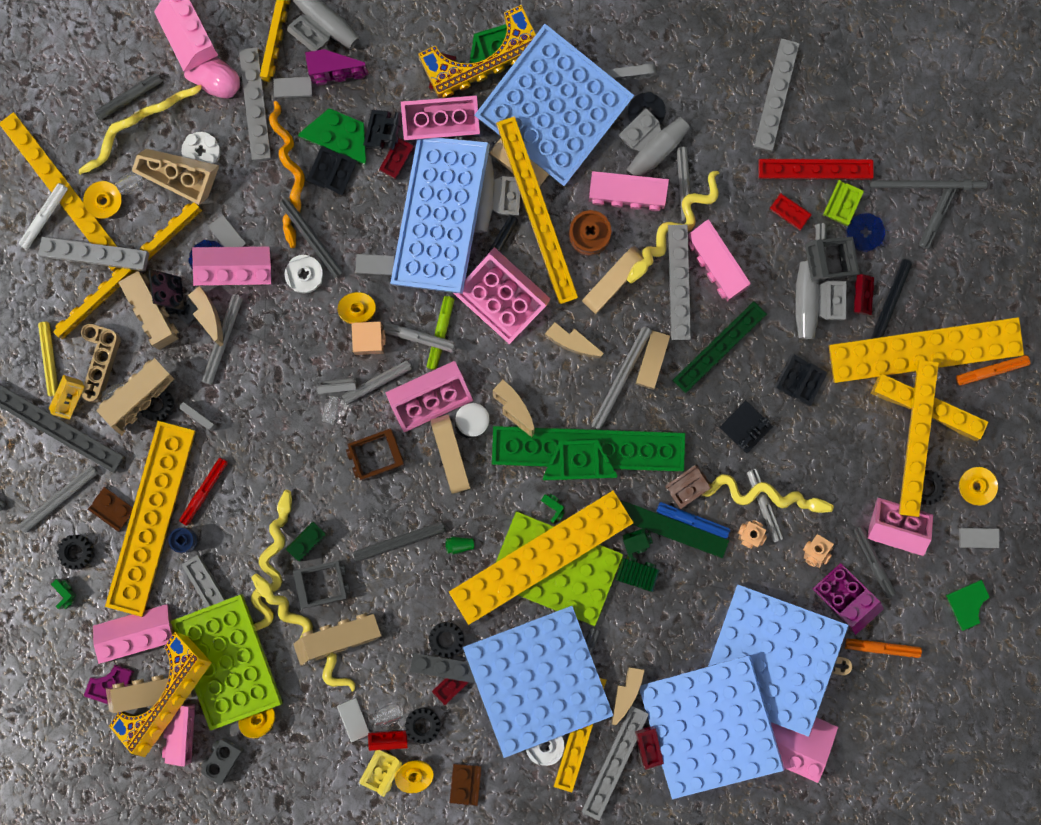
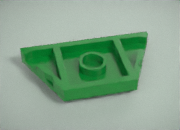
M506 24L474 34L469 63L485 60L500 48L507 33Z
M329 108L298 134V137L326 147L338 154H344L366 165V147L363 146L365 128L364 123Z
M598 440L559 441L545 471L543 481L617 478V474Z

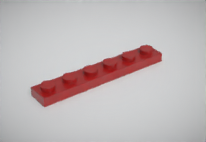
M759 159L758 179L872 180L873 160Z

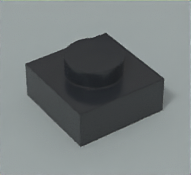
M188 299L184 302L185 311L176 310L175 313L190 327L197 320L193 313L198 308Z

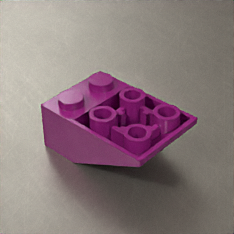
M325 49L305 52L308 74L313 84L325 85L328 81L343 82L346 81V78L362 79L365 75H369L365 62Z
M841 563L813 588L815 593L843 623L849 625L848 628L855 635L884 610L881 602Z

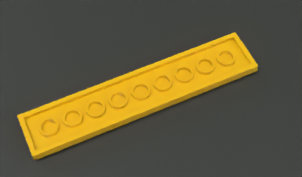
M1019 317L828 345L834 383L879 377L881 374L892 375L917 371L918 360L938 362V368L1024 355Z
M157 421L105 607L143 617L196 433L195 430Z
M613 490L450 590L449 594L467 624L470 625L633 524V521Z

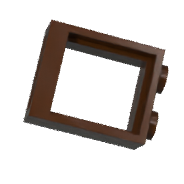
M391 428L347 444L349 448L346 449L349 460L353 459L355 467L352 468L356 478H360L361 481L405 466ZM386 437L395 463L364 474L355 448Z

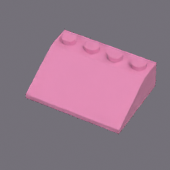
M495 247L465 279L463 294L453 293L508 344L526 328L547 306L551 299Z
M816 717L811 734L808 737L771 722L784 768L818 783L826 766L838 727Z

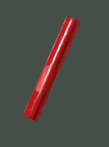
M223 458L217 460L201 487L191 499L188 507L179 519L182 524L187 526L207 498L208 493L228 464Z

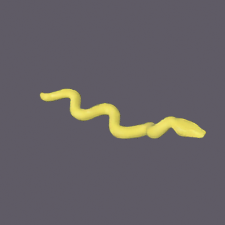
M197 85L193 88L177 92L160 103L144 107L130 117L111 124L105 134L99 157L83 165L79 169V174L90 172L108 160L115 136L119 131L135 125L149 115L170 108L184 98L197 94L202 86Z
M712 171L708 175L709 195L692 193L683 198L682 210L686 217L685 224L688 225V232L694 228L696 223L691 204H712L716 202L719 191L715 176L719 174V171ZM665 222L659 226L656 235V247L647 246L642 250L644 259L636 262L631 268L627 277L629 283L635 282L647 272L648 267L654 262L653 257H661L666 253L668 225L683 224Z
M727 474L718 476L711 483L713 488L701 495L710 497L722 485L727 484L732 499L739 505L750 504L761 492H764L779 508H787L796 502L801 509H809L812 512H832L834 509L832 504L818 498L804 499L799 491L790 492L785 497H782L767 482L757 483L743 496L739 493L735 479Z
M284 490L277 506L279 517L269 525V532L274 539V543L265 549L259 557L260 568L272 578L270 585L273 592H276L281 587L282 578L281 574L269 564V560L285 546V537L280 528L288 522V515L291 512L292 497L290 490ZM255 589L251 594V603L264 615L263 620L254 624L256 631L268 627L272 623L274 615L272 610L262 602L261 595Z
M254 574L251 577L258 593L266 599L267 603L279 605L278 616L280 620L290 624L301 625L303 627L302 634L313 630L310 619L289 612L288 599L281 595L275 596L269 582L258 574ZM333 652L330 653V655L326 656L327 662L322 674L324 682L332 687L349 686L351 691H354L355 683L353 680L332 677V672L337 662V655L333 654Z

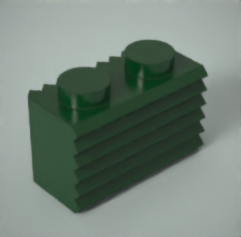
M312 521L286 550L297 561H303V559H306V556H309L311 550H314L319 545V542L325 539L327 533L316 522Z
M628 555L626 559L622 558L615 580L653 592L660 571L656 569L657 565L645 562V565L637 563V558H629Z

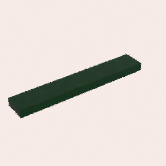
M753 301L672 381L686 394L767 313Z
M623 500L620 501L633 521L631 525L645 528L647 531L723 559L730 540Z

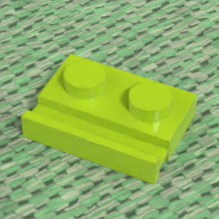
M838 180L823 216H827L848 227L864 191Z

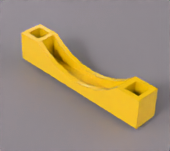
M884 374L879 375L870 394L912 410L914 388ZM934 397L933 420L974 441L981 440L988 421Z

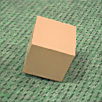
M381 322L352 323V345L355 355L384 354L386 336Z

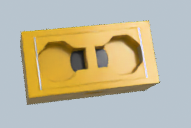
M63 375L49 406L52 415L70 420L85 387L81 380Z

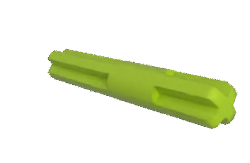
M444 296L434 334L436 337L445 339L455 301L453 297ZM431 346L426 365L428 369L435 370L438 368L442 349Z

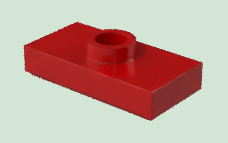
M782 193L779 194L769 210L799 231H801L812 215Z
M406 731L368 733L369 751L408 748Z

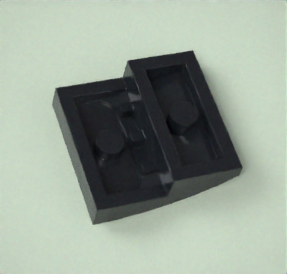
M320 146L306 181L342 196L357 161L344 154H338L326 147Z
M791 354L773 388L805 405L811 406L828 372L812 363L806 362L795 354Z

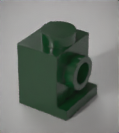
M645 528L623 535V542L629 558L633 557L634 552H645L650 547V544H653L650 532L646 533Z

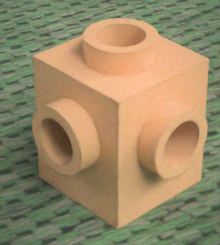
M755 520L752 522L748 521L746 524L742 523L738 534H740L738 539L742 541L741 544L750 549L752 547L757 548L759 545L762 546L767 538V535H765L766 530L762 528L763 524ZM753 530L757 533L755 538L750 536V532Z
M817 534L813 541H808L803 549L805 551V561L812 567L817 566L821 568L823 563L827 565L832 557L830 553L834 544Z

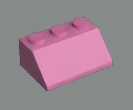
M877 498L869 525L868 539L924 556L932 540L933 514L920 511L919 517L900 515V504Z
M183 703L164 730L163 736L166 739V746L163 747L162 758H165L166 764L186 766L192 763L195 704Z

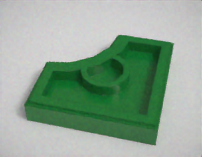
M982 580L945 595L961 631L980 624V607L984 601L990 598Z

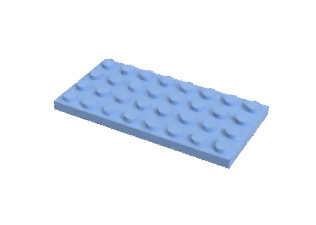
M446 138L417 139L390 284L463 294L490 148L488 142Z

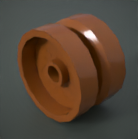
M588 210L579 213L570 225L569 239L571 245L582 255H598L609 244L612 232L610 222L605 215L598 211ZM588 231H591V232H593L594 235H592V234L587 235V232H588Z

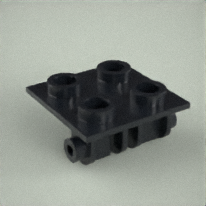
M149 269L153 304L164 306L168 314H175L176 310L185 311L181 277Z
M745 400L719 428L747 454L773 426L766 417H763Z

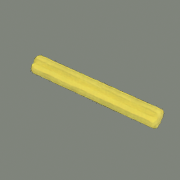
M45 321L38 323L47 394L53 397L58 388L50 324Z

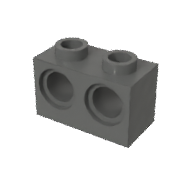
M226 738L215 741L211 748L213 751L210 758L206 757L201 764L203 768L201 774L219 785L224 783L244 750ZM222 747L229 748V757H225L222 755ZM212 764H217L220 767L218 774L211 771Z

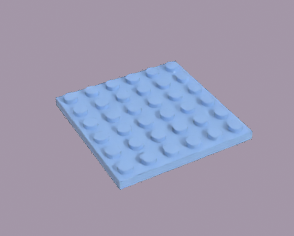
M544 24L474 116L499 136L496 123L515 116L529 159L545 170L561 185L565 186L634 95L548 25Z
M737 584L708 666L750 655L770 722L809 737L849 625Z
M572 606L463 647L504 758L613 716Z
M750 655L640 686L639 690L646 713L649 714L650 727L654 726L656 728L664 763L662 767L672 799L785 770Z

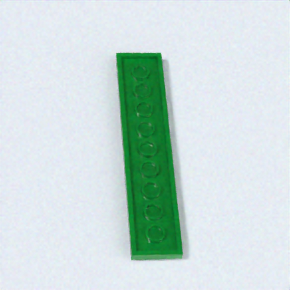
M493 426L492 465L548 467L559 441L598 440L613 469L684 472L685 433L534 428V436L531 437L519 427Z

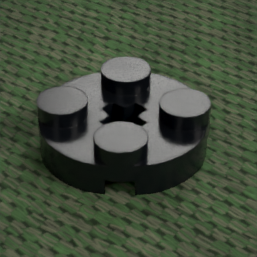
M652 92L638 94L631 100L628 107L630 122L646 107L651 109V114L659 121L660 125L663 123L666 109L663 100Z

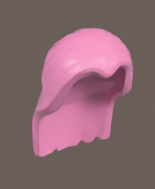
M217 56L184 73L186 79L196 85H201L205 92L216 97L231 98L240 88L238 73Z

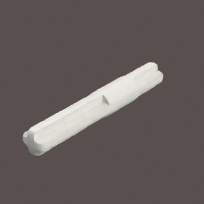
M61 183L56 185L19 241L21 247L28 249L68 190L65 185Z

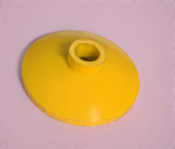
M99 181L87 188L84 193L83 203L90 215L95 218L106 219L118 212L122 203V197L114 184L107 181ZM102 199H107L106 204H101Z
M354 292L347 294L339 301L337 310L340 318L350 324L363 323L374 316L376 305L373 298L369 295Z
M974 467L968 469L961 476L959 491L963 499L968 503L977 506L985 505L995 498L998 491V482L994 474L988 469ZM975 483L980 485L979 490L974 489Z
M270 708L239 720L238 725L241 733L248 738H259L268 733L275 722L274 709Z
M418 760L403 764L395 774L396 786L406 793L421 792L433 780L431 766L426 762Z

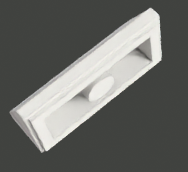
M355 698L338 705L337 708L350 741L354 742L368 736L370 732L357 699Z

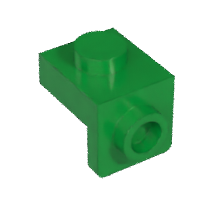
M545 494L541 502L556 511L550 522L554 523L555 520L559 522L565 514L562 511L564 507L558 503L559 499L552 494H549V496Z
M56 579L51 583V586L64 598L55 607L57 609L69 608L74 603L73 599L76 597V594L71 590L72 586L65 579Z

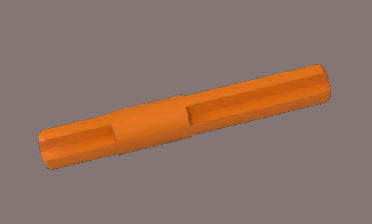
M1024 355L956 376V382L961 386L1029 366L1031 364L1030 358Z
M850 638L845 640V649L914 658H920L922 655L921 647Z

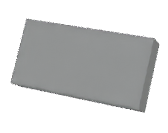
M310 77L273 78L274 98L312 97V81Z
M221 215L208 226L224 247H245L247 245L224 215Z
M356 254L355 273L392 276L395 256Z
M356 378L319 381L317 392L322 394L356 390L357 381Z
M183 402L180 405L179 409L208 430L214 431L217 425L187 403Z
M959 528V548H999V529Z

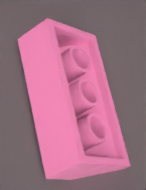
M191 0L160 1L154 13L184 73L218 56Z
M477 96L401 102L404 140L480 134L479 119L474 116L478 111Z
M592 171L589 202L598 206L608 203L612 207L618 208L627 205L631 209L639 210L642 207H646L650 211H660L665 208L669 179Z
M709 219L688 234V248L691 252L695 251L698 256L696 257L697 262L701 267L706 268L708 279L711 283H716L719 288L717 292L722 299L725 298L728 302L750 286L751 283Z
M192 247L193 286L271 285L269 247Z
M455 361L385 392L403 432H407L431 419L473 401Z
M168 604L145 610L143 617L132 614L94 625L93 644L98 663H105L166 645L174 634L170 623L172 617Z

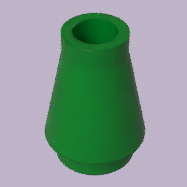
M450 536V538L445 540L447 554L455 555L468 550H474L473 538Z

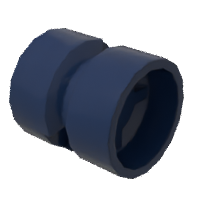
M176 528L169 535V546L175 552H192L197 547L198 536L191 529Z

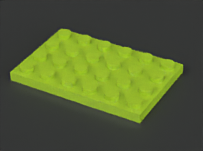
M516 512L496 562L554 526ZM597 545L521 592L518 596L555 611L572 606L578 620L595 626L623 554Z
M243 594L170 621L174 632L188 636L212 662L195 686V691L210 731L283 704Z

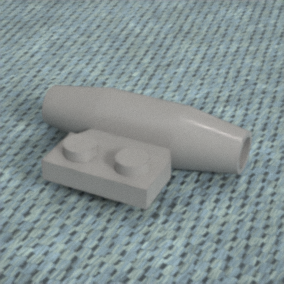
M293 0L305 16H299L288 26L287 31L311 51L324 48L328 44L329 38L334 39L349 49H352L358 43L360 37L341 16L323 1Z
M645 108L618 134L631 149L639 151L626 169L627 174L643 177L656 168L678 146L689 131L690 126L679 117L661 130L659 121Z
M488 156L474 230L476 233H487L492 211L499 215L519 216L520 191L515 177L502 176L494 180L491 156Z
M808 261L800 262L796 281L795 316L799 339L815 338L818 316L825 320H846V281H827L819 285L818 281L811 280Z

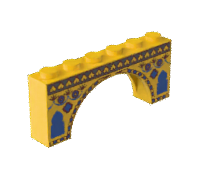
M522 5L504 13L507 25L505 39L500 48L485 60L468 64L454 62L443 56L436 46L418 53L419 59L438 98H448L454 94V91L458 89L465 90L471 86V83L484 81L488 78V75L501 73L505 70L504 67L515 63L536 35Z
M174 632L164 647L170 661V672L167 685L160 699L150 710L139 716L124 711L118 712L109 725L131 754L146 757L212 663L188 636Z

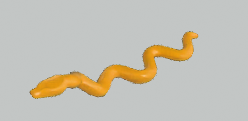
M274 101V111L270 114L269 121L272 129L284 140V145L279 149V159L283 166L294 175L295 182L289 199L300 213V195L303 190L305 176L302 169L288 155V152L294 147V141L290 133L278 123L277 119L281 114V106L277 101ZM285 214L282 220L285 238L290 248H295L296 230L291 225V219Z

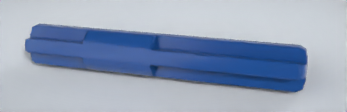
M660 502L656 512L724 539H727L729 536L730 528L663 502Z

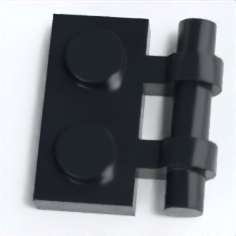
M372 110L363 146L372 149H383L384 143L388 142L387 149L393 151L399 139L397 135L399 128L402 126V113L395 112L394 118H391L389 111ZM388 126H392L390 134H387Z

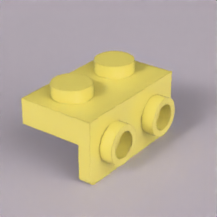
M376 750L359 783L384 797L390 791L395 774L401 767L402 761L386 751Z

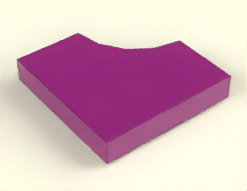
M114 665L111 672L105 677H91L89 679L84 697L108 704L105 688L124 682V685L130 684L134 671Z

